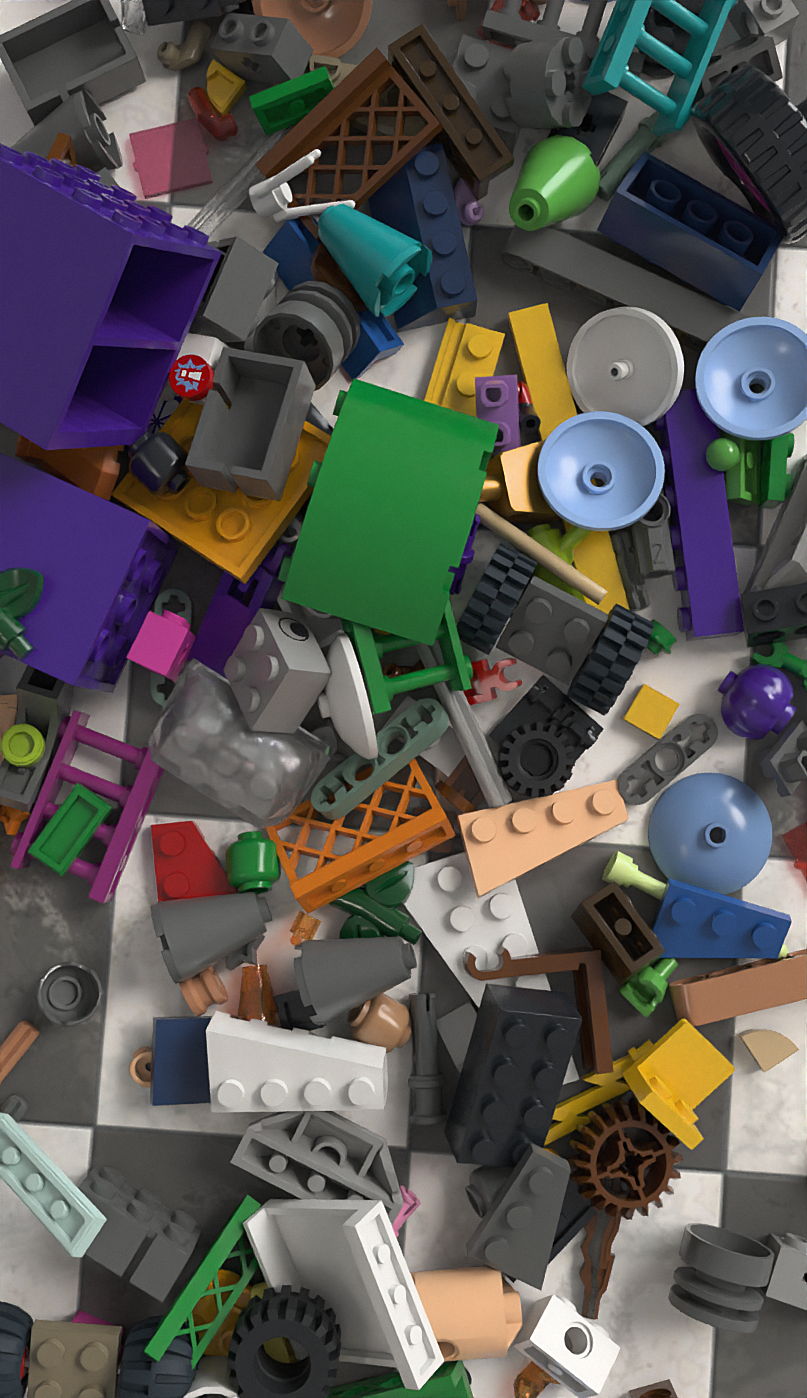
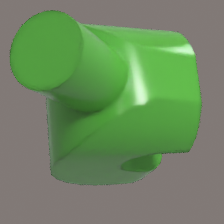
M662 958L654 968L647 967L619 986V991L647 1018L654 1011L658 1002L662 1003L668 987L666 979L676 969L678 963L673 958Z

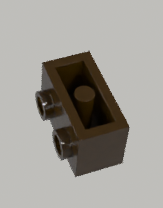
M615 881L581 902L571 916L591 946L601 950L603 963L620 986L652 965L665 952L657 935L646 925L634 908L630 898L622 892Z

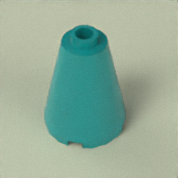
M346 204L330 206L319 217L318 237L365 305L377 317H379L380 312L386 317L400 309L417 291L418 288L413 282L418 274L421 273L423 276H426L430 270L433 259L432 251L424 244Z

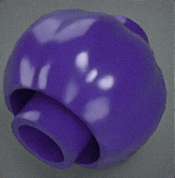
M751 665L738 674L730 670L717 689L719 693L723 694L720 709L723 722L730 731L744 739H763L770 730L779 735L797 709L789 703L794 694L789 679L779 669L770 665Z

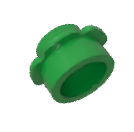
M652 619L651 622L654 623V627L646 648L656 656L662 651L665 654H671L670 648L677 642V639L664 626Z

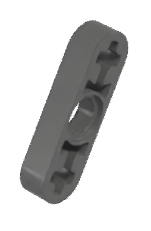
M703 714L691 715L684 718L618 776V790L623 801L632 805H641L652 799L714 745L718 736L715 722ZM691 723L695 726L703 724L706 727V730L703 732V737L706 740L704 742L695 740L688 744L685 748L691 751V755L687 757L684 749L678 743L672 741V738L677 735L679 742L684 741L692 733L689 727ZM664 747L672 749L677 755V765L669 772L660 770L655 762L657 752ZM646 761L649 770L655 776L661 778V780L656 784L654 778H649L641 786L644 791L642 796L634 793L628 795L626 792L630 786L627 781L628 777L631 776L633 779H639L648 771L641 768V765Z

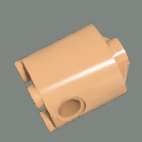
M491 1266L410 1272L444 1362L508 1357V1348L520 1328H522V1313L519 1291H515L501 1276V1271Z

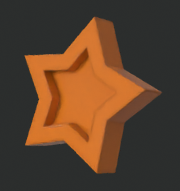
M1 804L0 821L4 823L8 835L16 836L21 822L30 817L31 814L30 812Z

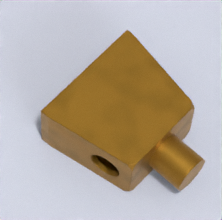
M546 440L503 452L490 459L485 471L487 474L479 502L488 501L490 509L508 522L543 525L552 524L562 519L547 504L539 487L537 474L538 460Z

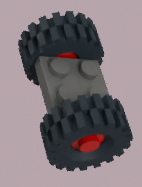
M500 543L456 625L459 639L489 655L507 620L510 618L496 648L568 686L570 685L567 697L605 716L610 708L613 707L618 696L622 693L626 682L633 674V670L648 644L654 623L617 603L606 614L534 575L520 602H518L538 562Z

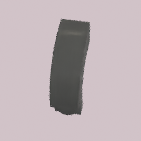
M27 665L16 687L18 700L16 725L28 724L35 727L44 737L46 748L41 760L30 767H17L5 758L0 765V804L29 813L41 785L43 786L61 743V739H58V732L65 717L70 715L73 685Z

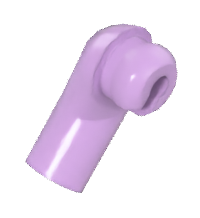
M460 177L453 189L461 223L473 226L483 218L484 208L483 205H479V202Z

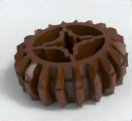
M619 1100L616 1111L612 1105L608 1103L602 1104V1117L593 1111L588 1112V1118L592 1122L589 1128L583 1124L577 1125V1130L583 1135L582 1140H570V1146L579 1152V1154L568 1157L569 1164L572 1167L578 1168L571 1174V1179L575 1184L582 1185L578 1191L579 1195L585 1200L592 1198L590 1206L596 1211H601L605 1208V1213L611 1218H616L618 1213L621 1212V1215L626 1220H632L636 1208L642 1216H648V1204L650 1202L657 1208L663 1207L662 1200L659 1197L662 1192L668 1195L674 1194V1189L668 1185L670 1178L674 1180L681 1178L680 1172L672 1168L674 1164L683 1161L681 1154L672 1151L680 1144L679 1139L674 1135H668L670 1130L649 1111H646V1108L639 1102H635L630 1108L628 1102ZM622 1128H642L650 1140L644 1143L640 1140L631 1142L630 1138L623 1134ZM607 1138L606 1150L597 1156L601 1145ZM625 1150L631 1154L628 1155L626 1158L624 1156ZM624 1161H626L625 1168L620 1165ZM652 1163L648 1174L643 1178L644 1170ZM606 1176L610 1179L620 1177L627 1184L628 1189L624 1191L606 1189L602 1186L599 1179Z

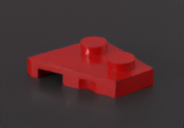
M194 820L151 825L158 903L159 901L239 893L237 888L228 884L227 874L222 868L220 860L215 852L210 849L205 841V836Z

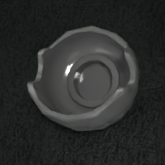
M68 961L56 964L44 973L38 981L35 999L41 1014L48 1020L61 1026H74L89 1020L98 1010L103 989L98 975L93 969L77 962Z

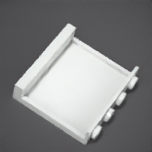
M270 1199L243 1222L268 1288L273 1287L275 1292L278 1293L281 1292L282 1285H292L291 1292L299 1293L300 1288L304 1287L310 1290L308 1297L314 1299L319 1295L325 1300L324 1310L333 1309L336 1314L335 1324H340L341 1329L339 1361L396 1367L405 1389L420 1390L444 1362L382 1200ZM289 1338L297 1361L307 1357L308 1352L299 1342Z

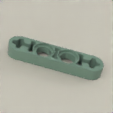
M423 698L412 704L376 734L378 757L368 760L354 752L316 784L311 793L312 806L326 819L337 820L344 817L445 733L449 725V716L438 701L432 698ZM430 714L433 721L426 724L423 718ZM410 727L417 733L415 737L409 733L408 729ZM398 737L405 738V744L401 751L396 754L387 753L388 745L392 740ZM364 764H372L373 770L371 775L363 781H356L355 774L357 770ZM345 781L353 787L350 791L343 785ZM334 793L336 801L330 805L328 797Z

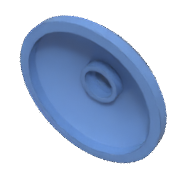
M698 773L678 780L659 797L649 819L648 842L657 867L667 879L671 878L725 895L749 884L763 869L771 850L772 826L764 803L757 793L744 782L721 773ZM714 827L720 828L723 834L722 839L717 843L712 842L709 836L710 831Z

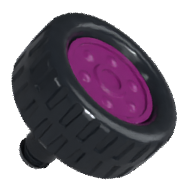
M743 65L717 84L694 105L691 111L692 122L714 164L738 187L747 199L753 212L777 226V231L783 238L782 242L795 244L807 235V97L796 106L786 93L763 71L751 65Z

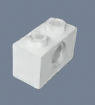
M550 1295L535 1301L512 1345L578 1398L600 1394L621 1349L609 1339L610 1335L603 1327L586 1321L576 1313V1307L569 1300L557 1295ZM565 1333L570 1337L572 1341V1352H570L565 1346Z

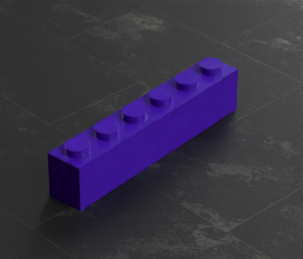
M696 389L680 390L672 407L661 418L652 422L654 431H660L661 446L659 448L663 456L667 485L663 486V491L671 506L670 517L672 526L669 527L672 551H675L677 563L675 572L672 574V583L674 590L680 591L682 607L677 609L678 627L680 632L686 633V641L735 636L744 632L724 473L723 471L713 469L706 459V450L709 444L719 438L718 427L703 411L696 394Z

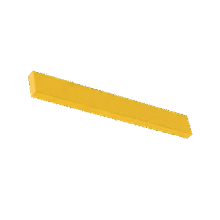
M548 303L509 312L507 316L524 382L529 388L534 410L541 421L540 427L537 430L540 441L546 440L551 432L561 423L577 415ZM592 479L591 483L596 486L595 479ZM561 519L566 534L574 525ZM592 531L573 549V566L608 592L599 605L582 594L585 603L606 614L612 610L616 603L630 610L609 531Z

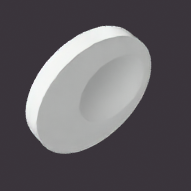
M619 307L603 311L589 319L579 329L571 343L567 358V378L573 398L584 413L594 411L613 412L626 416L641 426H646L661 418L672 407L682 387L684 360L678 339L671 328L660 317L645 309Z

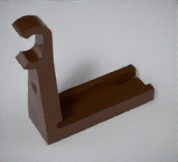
M584 946L511 957L506 948L500 947L496 953L499 958L498 965L493 969L477 970L475 966L477 958L472 953L465 952L463 966L466 973L470 977L481 981L573 970L576 1006L578 1013L582 1017L579 1034L583 1068H594L597 1075L614 1072L600 949Z

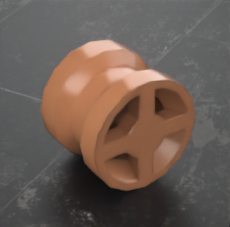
M210 966L188 981L179 983L188 1006L197 1017L205 1014L208 1007L214 1003L221 1005L229 1000L225 986L213 966Z

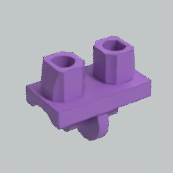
M517 374L475 377L477 418L499 425L493 452L510 451L519 448L520 426Z

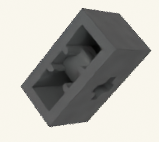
M226 13L210 48L223 64L241 79L282 84L303 75L313 53L311 46L288 18Z

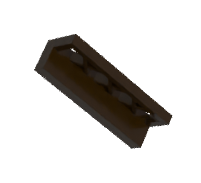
M422 23L388 45V61L442 125L443 129L434 138L438 144L443 143L445 155L478 201L488 194L489 181L514 165L515 158ZM420 116L424 124L427 125V121L422 116Z

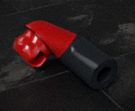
M519 380L517 381L519 426L523 432L531 434L539 429L541 421L534 410L528 386Z

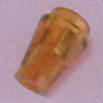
M267 965L242 967L243 976L241 978L237 1017H242V1020L249 1022L251 1019L268 1022V1025L276 1024L275 1013L279 1012L274 999L269 973H267Z

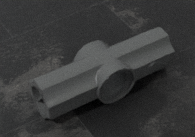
M663 486L657 501L650 509L655 514L656 521L650 522L642 517L637 522L627 526L632 534L638 578H660L675 572L668 525L671 506L668 499L664 496Z

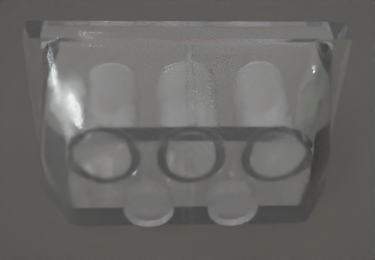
M194 658L186 666L154 722L149 738L151 759L157 765L260 829L278 825L294 813L336 750L300 726L294 734L251 731L229 681Z

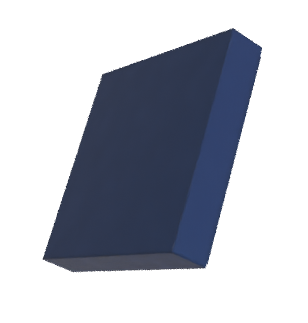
M230 1015L231 1018L239 1019L236 1015ZM213 1016L153 1017L150 1104L152 1106L211 1103L206 1029Z

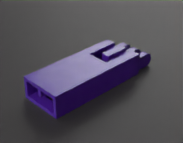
M279 539L246 584L227 572H223L187 659L190 662L200 666L205 672L226 686L230 685L223 669L228 658L232 656L244 635L245 629L250 625L259 608L273 609L284 585V582L279 581L278 577L285 555L291 556L293 548L286 543H282L279 546ZM256 579L259 583L249 606H247L242 598L245 593L253 592L254 587L251 584Z

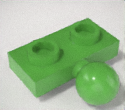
M725 432L722 438L715 439L709 444L706 450L707 462L717 471H726L724 473V481L728 501L744 506L760 504V440L742 439Z

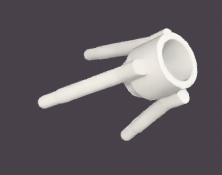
M315 149L279 174L249 189L250 200L257 214L263 219L273 215L277 223L292 217L321 214L328 207L339 204H346L354 208L355 202L348 200L287 208V204L292 202V193L287 181L311 166L314 160L321 156L319 149Z

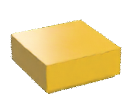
M642 684L622 720L654 739L660 740L680 704L650 686Z

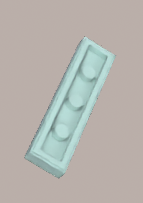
M0 1113V1177L71 1257L82 1258L107 1219L9 1114Z

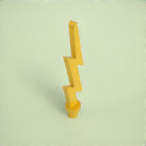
M650 1039L637 1049L633 1046L627 1051L628 1055L613 1061L614 1072L597 1075L595 1071H592L581 1077L584 1081L597 1085L556 1105L552 1119L558 1121L550 1125L544 1146L576 1130L577 1125L590 1123L591 1121L588 1116L581 1113L631 1090L626 1081L619 1079L623 1077L622 1073L654 1045Z

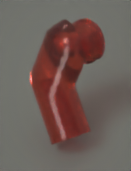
M194 87L188 92L187 100L197 121L216 140L228 141V137L235 136L238 133V127L232 114L226 113L218 118L204 88Z

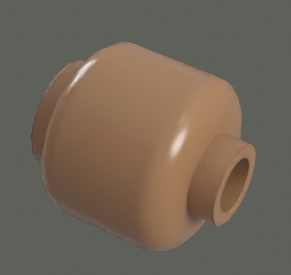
M384 993L351 1010L347 1018V1023L351 1025L350 1033L354 1040L385 1047L386 1054L395 1047L402 1048L408 1041L412 1031V1027L408 1025L410 1016L408 1008Z

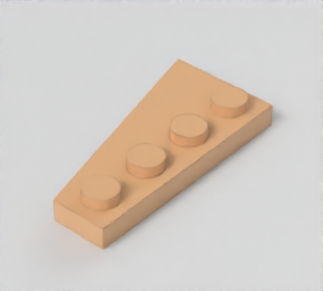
M618 780L559 792L546 797L510 803L500 808L493 807L458 815L457 823L477 899L523 876L536 867L560 857L563 853L625 823L629 818L623 798L618 790Z

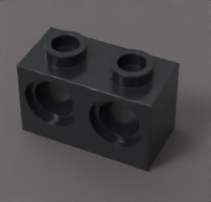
M807 583L740 594L747 648L807 638Z

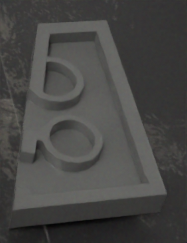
M531 1143L466 1244L467 1255L538 1290H542L571 1172L569 1162Z

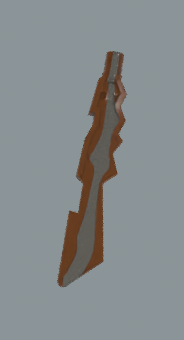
M629 1090L610 1105L616 1111L619 1100L628 1102L630 1108L635 1102L639 1101L633 1091ZM637 1127L622 1128L623 1134L629 1137L631 1142H635ZM607 1138L601 1145V1154L606 1150ZM625 1150V1154H624L625 1157H627L628 1155H631L630 1153H628V1152ZM606 1176L601 1178L604 1188L613 1191H624L620 1187V1177L610 1179ZM603 1208L583 1227L587 1234L580 1246L585 1260L579 1272L585 1287L581 1315L588 1319H598L600 1300L607 1290L615 1259V1254L611 1253V1246L619 1231L622 1217L621 1212L618 1213L616 1218H611L605 1213V1208Z

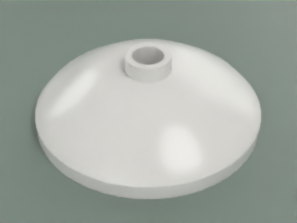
M346 633L340 634L335 637L328 650L326 661L331 668L332 675L324 687V692H321L318 696L317 702L322 718L331 716L333 725L341 739L360 756L370 760L378 757V748L368 697L349 637Z

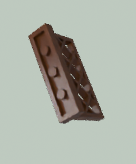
M376 48L255 165L269 179L315 149L323 151L327 146L339 145L336 165H319V158H317L311 166L299 173L308 174L306 194H292V202L288 203V205L294 208L301 207L298 202H305V206L314 205V203L353 200L355 202L353 209L357 210L431 141L443 127L391 66L381 51ZM395 83L400 89L398 107H379L381 94ZM407 99L413 106L407 107ZM378 116H397L395 136H376ZM405 116H422L428 124L416 136H403ZM357 117H369L367 136H349L350 124ZM348 145H366L364 165H345ZM375 145H393L392 158L385 165H372ZM317 174H335L333 194H315ZM344 174H362L361 187L354 194H342ZM312 215L299 216V219L320 243L321 240L318 237L319 227L313 222Z

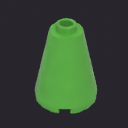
M555 135L538 142L528 151L523 160L509 202L510 217L518 227L527 231L538 230L582 214L592 204L599 191L600 172L598 166L595 167L590 156L591 152L586 145L573 137Z

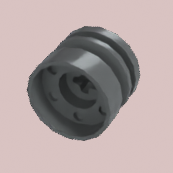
M306 281L297 284L256 327L253 337L254 352L304 361L316 385L314 391L319 390L330 380L339 369L341 363L355 349L361 334L359 316L352 302L339 289L325 282Z
M689 1223L685 1226L679 1255L683 1261L692 1267H678L674 1271L673 1278L677 1284H673L670 1288L668 1299L671 1305L687 1316L716 1328L740 1333L755 1332L760 1319L757 1310L762 1308L764 1299L759 1292L751 1287H764L768 1284L775 1254L762 1243L740 1233L708 1224Z

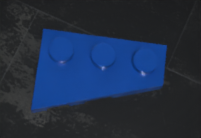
M669 878L651 929L665 949V952L659 958H778L792 920L789 914Z

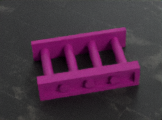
M74 710L72 716H66L60 726L58 739H61V743L25 831H20L12 843L10 854L14 855L10 866L16 869L27 868L32 858L38 860L29 854L28 850L44 830L47 821L51 820L60 808V806L55 805V801L63 782L65 781L73 785L81 783L93 793L118 802L119 808L123 809L118 824L112 823L108 826L102 823L93 838L103 841V846L108 848L102 863L96 862L93 865L77 858L68 870V873L88 880L87 885L92 887L88 898L106 903L113 899L173 748L156 741H151L149 748L143 746L142 749L87 728L86 725L91 715ZM79 743L135 764L134 769L139 770L134 785L128 784L125 788L70 766Z

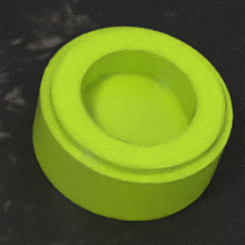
M17 724L5 731L0 742V749L4 758L12 765L22 768L38 763L43 757L46 748L42 734L35 727L28 724Z

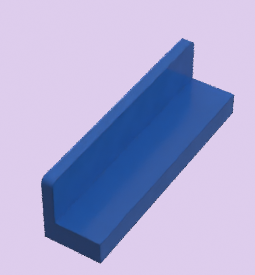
M312 215L313 222L319 227L318 222ZM299 218L287 220L263 250V254L279 263L276 271L289 291L297 284L315 281L311 273L310 258L319 242ZM370 310L356 311L360 320L361 334L355 349L341 363L351 379L360 378L376 360L396 354L404 345L381 312L379 317H377Z

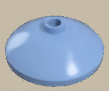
M772 317L742 319L716 333L700 355L695 376L696 394L707 417L726 433L747 440L778 438L801 426L807 420V334L787 321ZM752 384H760L763 386L764 391L756 394L749 387Z
M594 411L571 417L551 432L541 449L537 474L539 487L544 499L559 517L582 529L612 531L637 522L650 511L661 492L665 469L663 456L657 442L643 426L617 413ZM599 478L605 485L596 487L591 483V480Z

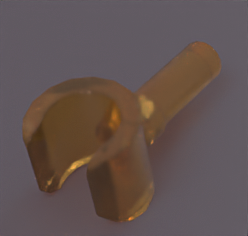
M300 910L290 928V932L294 933L290 938L291 944L299 945L302 939L313 940L322 921Z

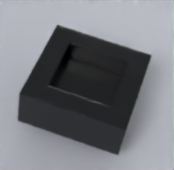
M299 989L274 996L282 1029L292 1031L293 1028L312 1031L327 1026V1023L316 1025L312 1022L310 1017L317 1015L313 1005L304 1007Z

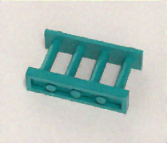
M617 0L582 88L593 95H598L617 89L619 86L659 112L652 133L660 136L681 131L691 116L692 102L729 11L734 7L737 0H705L699 17L675 0ZM650 7L691 34L683 56L644 31L645 26L643 23ZM634 47L675 73L667 96L628 71L629 66L627 62Z

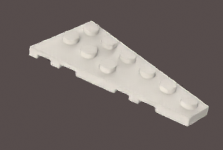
M465 851L414 867L413 888L404 906L478 1008L480 1007L486 983L551 991L545 973L481 981L470 977L463 966V957L466 951L472 953L477 958L475 961L477 970L495 968L499 963L496 953L500 947L506 948L511 957L539 953L516 880L506 883L477 899ZM572 1055L563 1085L579 1080Z

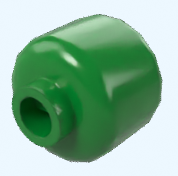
M259 831L240 833L237 836L238 841L228 845L225 850L228 884L239 889V893L255 892L256 895L267 893L272 890V885L278 882L281 877L280 860L276 853V844L271 839L263 838L262 832Z

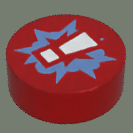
M189 354L180 357L174 362L169 371L171 388L184 400L192 402L202 400L207 397L209 390H212L214 387V371L198 355Z

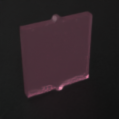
M197 117L129 134L135 162H133L132 166L139 173L145 199L213 183L207 160L209 149L207 145L203 144Z

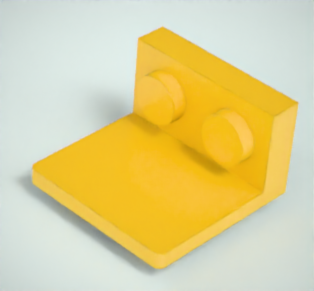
M681 1019L622 1075L639 1103L692 1150L704 1139L694 1125L698 1117L693 1112V1109L734 1073L735 1067L686 1019Z

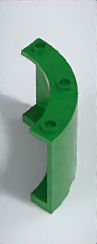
M353 378L348 392L339 391L333 410V415L338 416L323 462L314 460L307 486L314 489L293 557L285 555L278 580L285 582L281 599L433 646L455 575L448 572L449 566L459 568L487 472L485 471L494 449L499 425Z

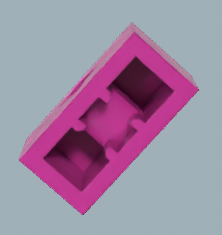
M163 609L161 616L149 611L126 658L176 683L196 638L190 631L192 625L187 623L186 619Z

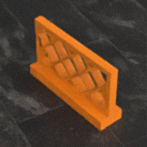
M415 758L408 763L412 771L406 785L386 781L375 790L369 805L360 803L353 809L366 813L359 831L341 827L345 816L334 820L333 824L316 821L318 811L312 806L311 799L263 823L269 838L276 844V853L289 879V886L294 897L307 914L456 836ZM373 766L356 774L355 780L363 781L367 779L372 773ZM347 781L343 783L348 788V791L353 788ZM417 781L422 789L415 788ZM384 790L403 794L397 811L378 807ZM334 793L328 797L329 804H333L336 801ZM411 796L427 799L432 809L417 817L405 814ZM375 815L393 820L389 831L381 836L368 834ZM292 823L303 826L296 844L281 841L277 831ZM312 828L329 832L322 851L304 847ZM338 835L356 839L351 852L343 856L331 854ZM286 850L292 852L290 858H289V856H288ZM301 854L318 858L314 871L299 879L295 869Z

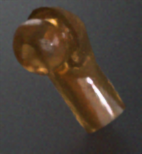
M531 1361L514 1380L515 1398H537L549 1383L562 1384Z

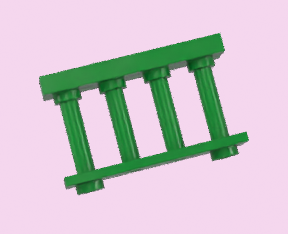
M449 599L435 640L438 639L444 664L393 678L382 674L379 659L383 657V653L421 643L392 633L378 637L376 633L372 634L371 627L340 617L343 631L349 637L360 668L371 714L391 710L389 700H393V695L444 681H449L451 692L472 689L470 679L473 677L472 664L466 654L463 655Z

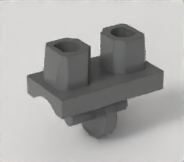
M803 720L793 722L777 743L765 747L758 757L762 774L766 778H775L777 792L780 797L791 795L802 780H807V727Z

